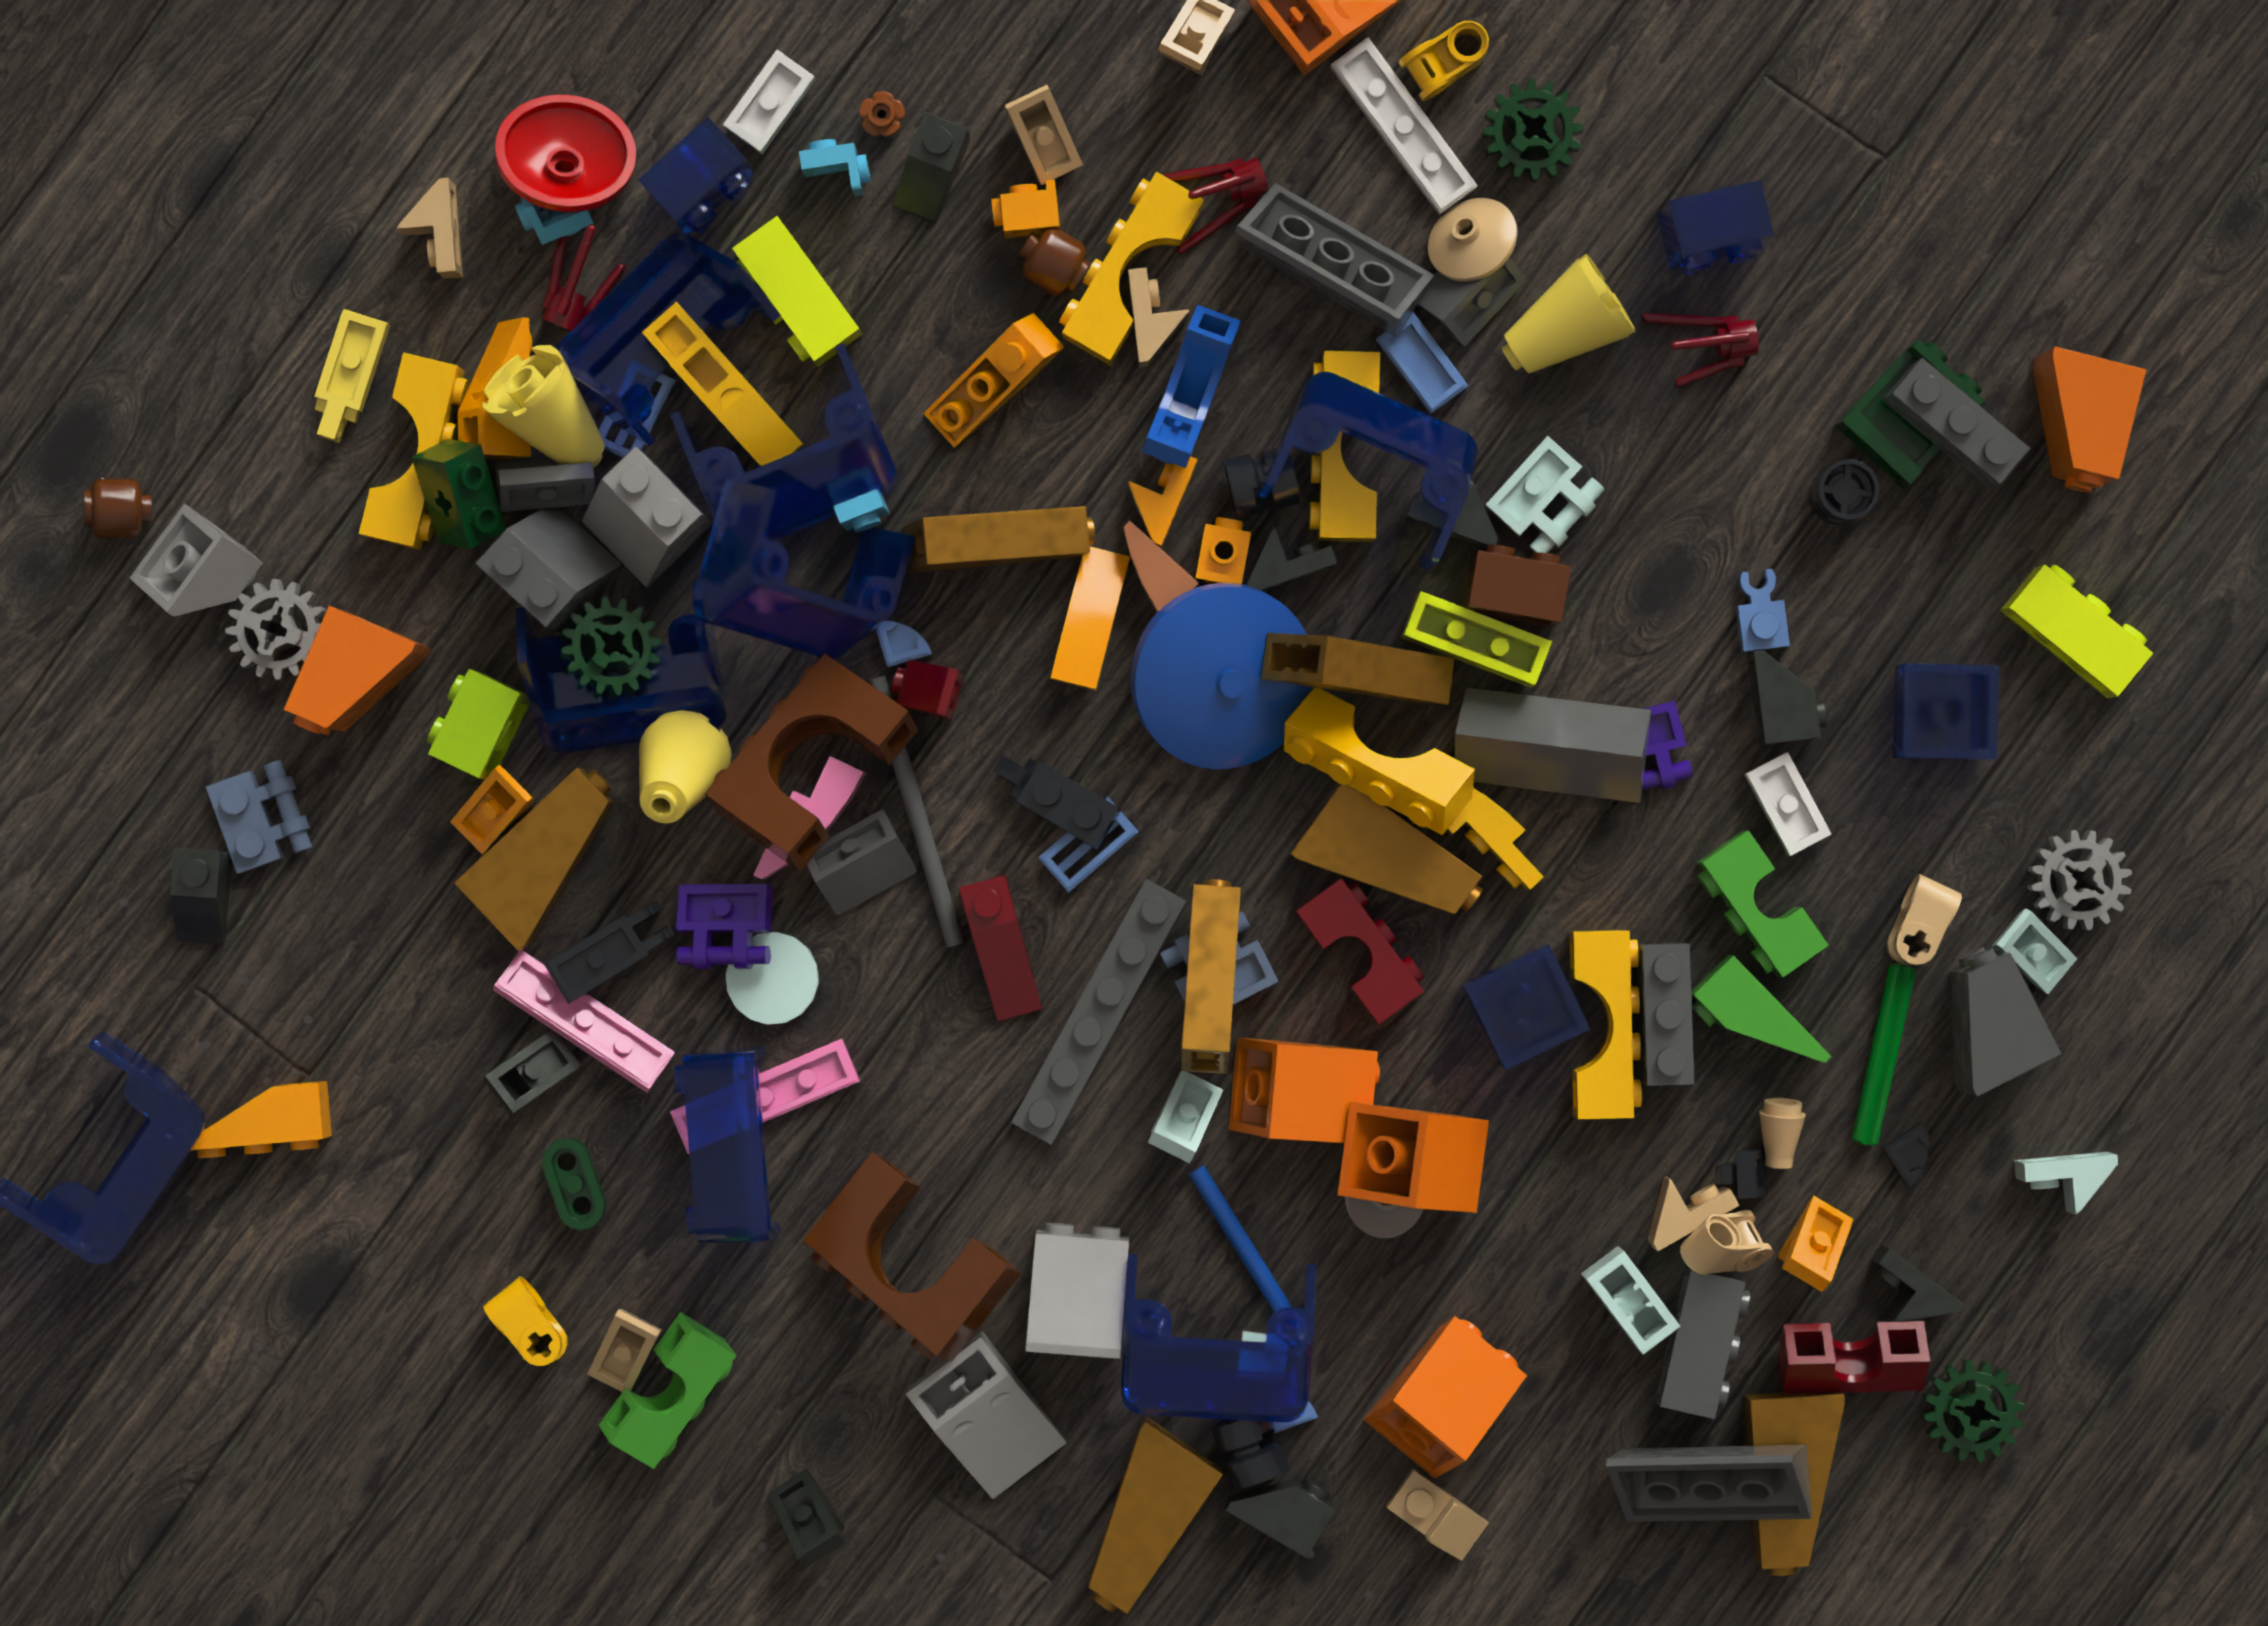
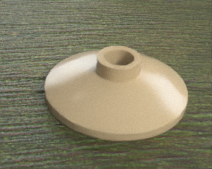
M1473 198L1454 205L1437 220L1431 230L1428 240V254L1433 266L1441 275L1454 281L1469 282L1489 276L1508 260L1515 248L1518 234L1515 218L1505 205L1489 198Z

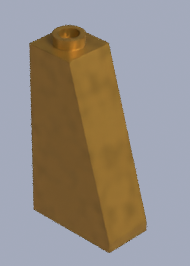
M1086 506L923 517L902 527L906 574L1076 558L1090 553V545H1093L1095 539L1094 523L1091 517H1087Z
M1267 633L1261 679L1417 703L1449 705L1454 658L1331 636Z
M576 768L455 882V885L517 951L526 950L533 943L615 803L607 795L612 790V787L595 769L587 773L582 768Z
M1339 784L1290 853L1292 857L1299 861L1451 914H1456L1459 908L1467 912L1483 890L1477 885L1482 875L1387 807L1375 803L1368 795L1349 785Z
M1206 880L1203 882V885L1194 884L1181 1071L1228 1074L1241 887H1231V883L1225 880Z
M1777 1392L1744 1395L1747 1446L1807 1445L1812 1508L1811 1519L1752 1520L1755 1562L1761 1569H1768L1769 1575H1793L1797 1573L1796 1567H1806L1810 1564L1845 1405V1398L1842 1392L1794 1394Z
M1147 1416L1140 1423L1089 1578L1088 1588L1094 1591L1091 1598L1112 1613L1119 1608L1128 1614L1223 1475L1221 1467Z

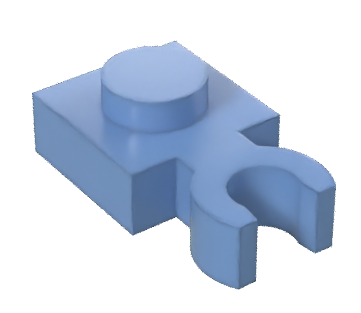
M1772 568L1763 571L1765 583L1761 589L1753 588L1750 585L1748 572L1739 574V589L1748 597L1749 603L1736 606L1741 652L1790 646L1784 600L1771 601L1770 593L1776 584V577Z

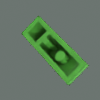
M1725 956L1691 990V998L1695 1001L1692 1005V1011L1708 1027H1711L1716 1022L1719 1027L1826 1063L1832 1057L1735 956Z

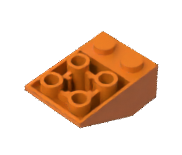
M1248 0V4L1301 72L1307 75L1402 0Z

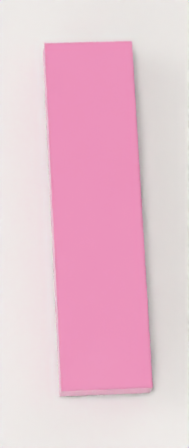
M524 951L518 952L494 985L493 991L646 1093L650 1091L675 1054L674 1051L588 994L583 995L568 1005L544 964Z
M839 1039L672 1110L670 1113L685 1149L690 1154L860 1082V1079L843 1039Z

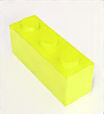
M778 216L732 248L739 258L732 266L748 287L755 282L766 295V298L759 303L775 325L782 320L787 324L794 334L787 341L802 362L811 357L816 366L819 367L862 335L859 327Z
M2045 564L2035 567L2000 611L2106 698L2118 697L2153 655V652L2144 646L2147 639L2134 627L2128 624H2124L2121 627L2108 616L2111 612L2110 608L2100 599L2091 594L2084 597L2072 587L2075 580L2057 565H2052L2049 568Z
M1422 591L1416 596L1401 638L1530 688L1536 685L1552 641Z

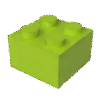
M468 669L466 676L461 674L457 676L449 691L447 699L453 703L445 719L438 717L430 730L427 742L432 744L428 754L477 778L486 779L495 767L501 766L533 697L484 673Z

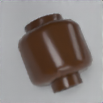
M1055 227L1045 229L1040 236L1032 231L1018 253V256L1025 259L1021 269L1022 276L1053 296H1057L1065 290L1072 293L1090 264V261L1085 259V245Z
M99 478L93 482L91 490H84V527H92V532L97 538L133 539L141 533L142 523H151V495H142L141 486L135 479Z

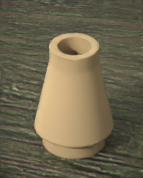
M1768 1098L1764 1100V1109L1759 1110L1765 1151V1166L1778 1169L1793 1167L1794 1153L1806 1114L1801 1112L1802 1102L1788 1098Z

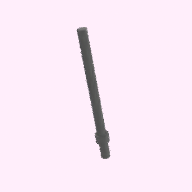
M886 676L868 680L870 685L892 699ZM905 746L892 761V765L945 944L948 948L964 943V939L908 750Z

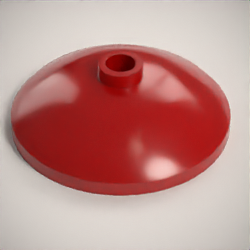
M548 95L532 99L520 105L505 118L496 136L495 160L503 180L523 199L545 209L577 212L600 207L621 194L629 184L634 173L636 146L627 125L617 114L604 105L579 96Z

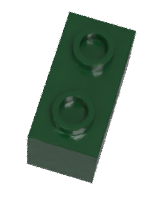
M447 439L411 457L438 543L471 549L506 530L481 444Z

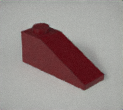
M908 660L906 669L897 668L891 688V695L898 696L896 703L905 709L952 721L964 676L957 669Z
M1006 875L959 887L997 1022L1042 1010Z

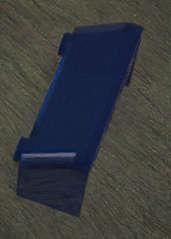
M676 233L664 239L555 348L563 356L577 387L617 426L649 447L656 440L642 425L650 416L654 403V397L647 387L669 366L666 359L642 333L676 301L703 331L709 325L719 330L737 328L747 320L752 309L774 322L781 316L740 264L686 233Z
M844 343L835 348L852 389L835 396L828 403L825 410V422L831 438L744 473L738 457L725 447H711L700 452L690 427L679 411L670 415L696 481L722 536L732 547L738 550L757 548L836 515L833 506L875 489L883 496L893 488L897 479L895 463Z
M1320 372L1313 375L1302 388L1257 495L1266 498L1273 490L1292 446L1308 453H1321L1333 445L1339 432L1342 431L1426 469L1421 480L1422 496L1428 505L1442 512L1419 566L1429 570L1441 559L1468 495L1478 456V449L1474 439L1461 429L1334 373Z
M726 480L693 596V608L701 621L813 656L822 657L824 654H827L832 659H837L891 616L897 605L915 540L914 536L877 528L862 531L843 602L784 584L788 569L786 549L778 541L764 537L777 490Z
M702 580L693 581L695 614L675 619L668 628L669 644L660 645L657 649L651 651V653L661 658L660 663L656 667H647L653 674L652 678L647 684L637 680L639 689L633 695H630L622 687L621 696L617 700H612L608 689H605L598 699L594 698V686L590 684L578 690L576 686L580 679L579 675L575 673L565 676L564 674L565 669L571 664L570 659L558 658V652L561 648L569 646V644L561 641L559 636L535 638L526 609L524 607L516 608L517 663L541 740L545 747L558 753H570L640 742L645 730L658 717L667 712L680 710L700 713L709 718L708 723L715 728L720 727L726 720V702L714 625ZM583 657L584 661L587 664L588 657ZM616 671L601 672V675L607 677L621 676Z
M103 1031L95 1036L87 1047L130 1074L125 1083V1097L134 1109L147 1117L96 1192L76 1181L62 1182L50 1191L43 1202L4 1177L0 1180V1205L93 1264L108 1263L121 1253L205 1127V1115L201 1107L164 1070Z
M765 1046L690 1052L683 1056V1065H675L676 1091L685 1095L694 1205L686 1207V1223L688 1234H696L698 1243L771 1241L780 1232V1221L771 1222L758 1070V1059L766 1055Z
M1128 1254L1120 1394L1124 1405L1129 1410L1142 1415L1266 1422H1292L1304 1414L1309 1399L1314 1338L1315 1264H1307L1302 1289V1308H1284L1275 1312L1267 1324L1266 1342L1171 1337L1172 1319L1168 1309L1163 1304L1154 1300L1135 1299L1137 1254Z

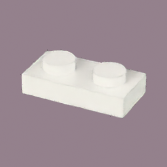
M776 50L723 124L724 128L760 154H763L816 81L815 76L779 50Z
M1788 752L1744 774L1787 856H1791L1831 835Z

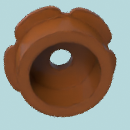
M879 91L874 93L872 98H866L860 105L859 115L863 118L862 127L872 136L889 137L896 134L901 128V120L905 118L903 104L901 101L893 99V95L889 92ZM880 110L886 112L885 118L881 119L877 116Z

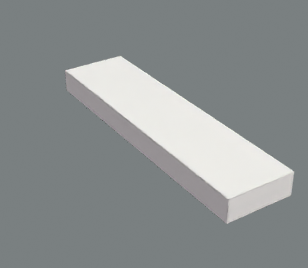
M1369 37L1331 64L1330 68L1439 216L1477 189L1478 185Z

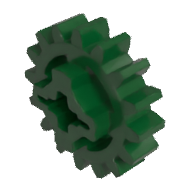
M1529 79L1525 91L1522 92L1513 83L1509 87V99L1500 94L1495 96L1493 102L1499 111L1487 110L1484 119L1493 124L1491 127L1484 128L1481 133L1482 138L1493 139V143L1486 149L1485 153L1487 156L1499 154L1501 159L1496 167L1498 171L1505 169L1508 165L1514 168L1512 172L1513 180L1517 181L1522 172H1529L1531 183H1536L1540 171H1544L1550 179H1553L1557 175L1555 164L1558 163L1567 169L1571 165L1572 160L1566 152L1578 153L1582 144L1572 139L1573 136L1582 134L1584 131V125L1572 122V119L1580 112L1579 106L1567 109L1565 102L1569 93L1565 91L1558 97L1552 95V82H1548L1543 91L1537 90L1535 80ZM1539 102L1544 104L1542 108L1527 109L1521 103ZM1557 117H1559L1563 127L1562 143L1559 142V138L1554 134L1553 122ZM1504 119L1507 121L1506 124L1512 129V140L1508 146L1505 144L1502 135ZM1535 123L1539 124L1542 127L1539 137L1535 135L1529 140L1523 135L1527 128L1526 125L1531 127ZM1538 153L1544 159L1529 161L1521 157L1524 154Z
M607 597L600 599L597 609L589 602L584 603L580 608L583 617L572 613L566 621L573 630L563 629L559 635L561 641L569 644V646L561 648L558 652V658L570 659L571 662L564 671L565 676L577 673L580 679L576 688L581 690L587 684L594 686L593 697L597 699L605 689L609 690L612 700H617L621 696L622 687L630 695L635 694L639 689L637 680L647 684L653 676L647 667H656L660 663L661 658L651 653V651L661 645V639L650 638L648 634L656 625L655 622L649 621L643 624L639 620L643 609L638 607L632 613L626 611L627 602L623 598L616 607L610 606ZM612 620L619 622V624L604 626L599 621ZM632 633L638 642L639 652L633 648ZM609 641L617 646L610 656L603 651ZM580 644L587 649V664L582 657ZM616 671L621 676L607 677L601 675V672Z
M1962 1359L1961 1371L1958 1372L1949 1364L1945 1365L1944 1370L1947 1378L1942 1381L1932 1376L1930 1381L1937 1388L1935 1393L1922 1394V1398L1931 1404V1409L1921 1412V1418L1933 1421L1934 1423L1926 1431L1927 1435L1932 1439L1942 1436L1938 1448L1947 1453L1955 1446V1457L1961 1461L1966 1459L1969 1451H1971L1977 1462H1984L1985 1450H1989L1997 1457L2001 1456L2002 1452L1999 1443L2004 1440L2014 1445L2016 1440L2009 1433L2011 1428L2024 1427V1423L2015 1417V1412L2025 1409V1403L2012 1399V1396L2020 1390L2019 1386L2014 1382L2004 1385L2003 1383L2008 1373L2001 1368L1990 1375L1991 1364L1984 1360H1981L1977 1370H1974L1972 1362L1968 1359ZM1967 1381L1964 1389L1953 1395L1949 1394L1957 1385ZM1991 1385L2000 1396L2002 1409L1995 1407L1990 1398L1992 1394ZM1977 1404L1990 1415L1980 1413V1415L1975 1414L1969 1417L1955 1406L1966 1407V1405L1974 1406ZM1943 1412H1947L1953 1417L1955 1421L1953 1430L1956 1432L1955 1436L1947 1428ZM1993 1426L1996 1427L1990 1435L1979 1440L1980 1433Z

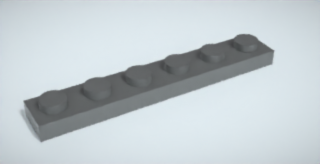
M1145 879L1011 1122L1012 1124L1050 1145L1053 1144L1183 909L1186 900Z

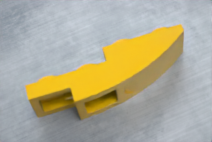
M677 301L642 332L676 373L768 475L774 472L804 445Z
M1473 788L1471 800L1448 827L1447 833L1449 835L1453 834L1465 824L1470 829L1465 834L1469 842L1482 855L1490 850L1502 863L1496 868L1498 873L1514 889L1521 884L1526 890H1531L1544 877L1513 844L1525 829L1503 808Z

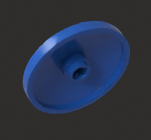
M1216 583L1197 587L1181 594L1166 604L1143 631L1137 643L1131 665L1130 684L1133 704L1142 725L1149 735L1161 747L1179 760L1209 769H1230L1248 765L1266 757L1284 743L1285 722L1314 687L1261 679L1267 633L1307 635L1299 620L1287 607L1269 594L1254 587L1236 583Z

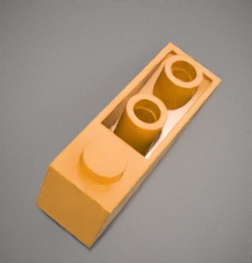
M1032 313L1013 323L923 414L955 448L1030 382L1064 346L1035 313Z
M527 317L498 322L458 410V441L481 444L485 460L500 461L531 457L532 445L490 417L482 405V402L488 403L489 398L484 394V390L494 374L516 355H519L522 360L530 357L532 336L529 332V318Z
M327 1081L284 1084L271 1087L183 1143V1151L197 1150L198 1158L226 1156V1147L244 1146V1154L273 1152L272 1143L290 1142L291 1150L319 1148L318 1139L332 1136Z

